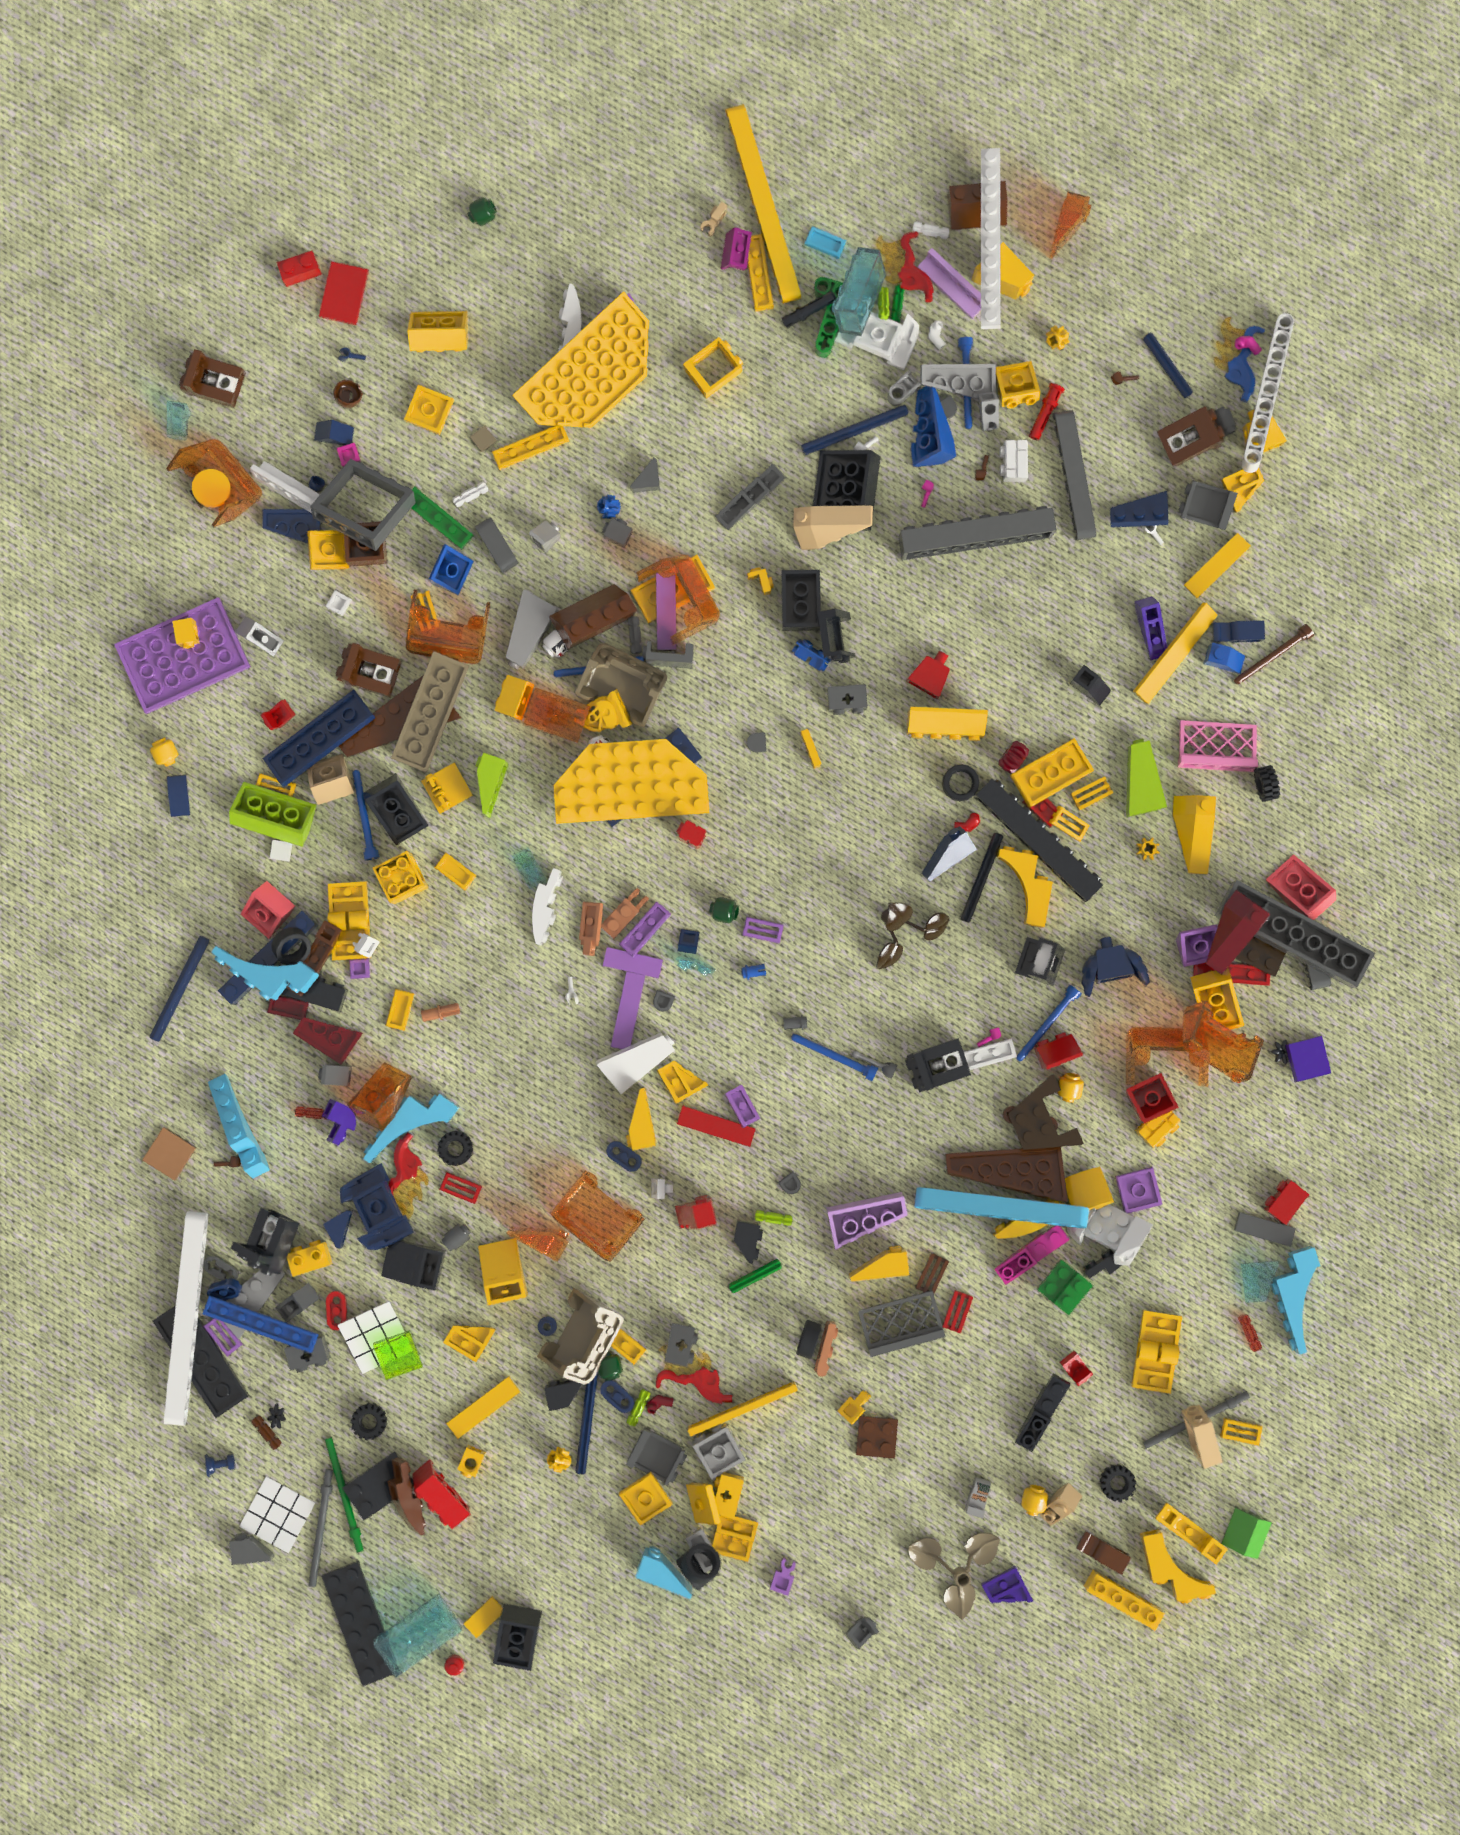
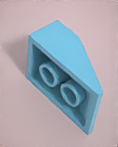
M650 1546V1548L645 1547L635 1578L691 1599L692 1585L667 1557L660 1553V1549L654 1546Z

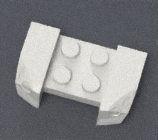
M856 299L844 319L835 342L852 348L854 345L887 359V364L904 371L919 334L918 323L908 314L903 325L890 319L881 320L878 314L869 311L872 299Z
M1108 1204L1098 1210L1095 1208L1089 1210L1087 1228L1067 1227V1231L1079 1245H1081L1084 1236L1115 1251L1114 1264L1129 1266L1153 1224L1137 1216L1133 1217Z

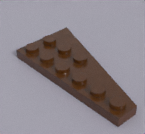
M423 676L373 713L375 716L374 720L339 745L346 757H351L398 740ZM454 707L447 723L461 719V716Z

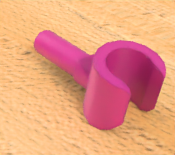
M926 480L922 486V489L926 491L921 504L923 508H926L928 498L934 488V484L929 480Z
M1000 1028L989 1030L991 1036L978 1042V1047L1000 1038Z

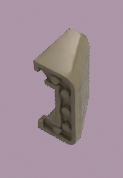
M602 643L597 646L589 659L575 695L588 701L593 700L596 695L599 697L608 696L610 692L618 689L627 711L630 712L629 719L634 725L644 728L668 677L663 671L611 645Z
M573 1288L568 1298V1305L575 1310L558 1342L545 1343L537 1357L562 1377L581 1384H588L595 1377L601 1361L605 1358L619 1332L623 1318L611 1308L581 1290Z

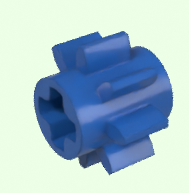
M607 494V496H602L597 503V510L600 514H603L602 518L611 519V517H616L621 509V504L619 500H615V495Z

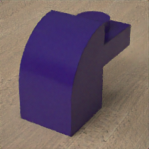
M330 1099L321 1117L334 1122L327 1141L339 1146L346 1138V1130H355L356 1118L349 1107Z

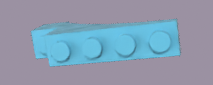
M217 946L211 951L216 956L214 959L223 966L225 963L230 966V972L237 977L240 975L246 979L244 982L251 988L257 987L260 990L259 994L267 1000L270 998L277 1000L288 984V987L296 993L299 991L306 993L319 976L317 972L301 961L298 964L288 966H264L243 961Z
M223 1074L209 1081L208 1085L229 1146L238 1153L244 1171L251 1178L269 1171L270 1168L266 1157L243 1115L228 1076Z
M442 1093L431 1098L428 1103L430 1105L429 1108L412 1095L408 1098L404 1097L398 1105L400 1107L398 1112H393L387 1119L389 1124L386 1128H381L376 1134L377 1140L373 1145L370 1143L365 1149L364 1153L366 1155L363 1159L371 1163L387 1145L414 1128L439 1121L449 1123L460 1107Z
M1312 1246L1289 1252L1290 1258H1287L1290 1269L1294 1271L1273 1277V1283L1271 1284L1274 1295L1277 1294L1279 1302H1277L1278 1310L1280 1313H1283L1285 1318L1283 1321L1284 1329L1286 1332H1289L1291 1337L1288 1340L1290 1348L1299 1355L1307 1353L1302 1327L1304 1299L1310 1280L1316 1268L1320 1267L1315 1247Z

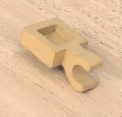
M722 201L718 206L715 205L710 213L711 219L702 222L700 230L703 231L705 227H710L709 236L711 237L715 232V228L718 227L728 212V205Z

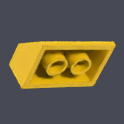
M467 311L411 312L407 329L410 351L424 352L434 350L442 352L444 350H453L459 352L467 350Z

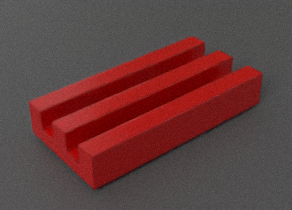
M446 1172L439 1190L475 1204L482 1185ZM448 1177L477 1189L476 1191H473L471 1189L448 1181ZM447 1184L462 1191H465L467 1193H470L474 1195V1197L472 1199L470 1197L445 1188V1185Z
M954 1290L942 1325L943 1328L961 1334L973 1296ZM957 1296H961L952 1323L948 1325ZM967 1298L968 1300L964 1308L958 1328H956L955 1325L959 1317L964 1299Z

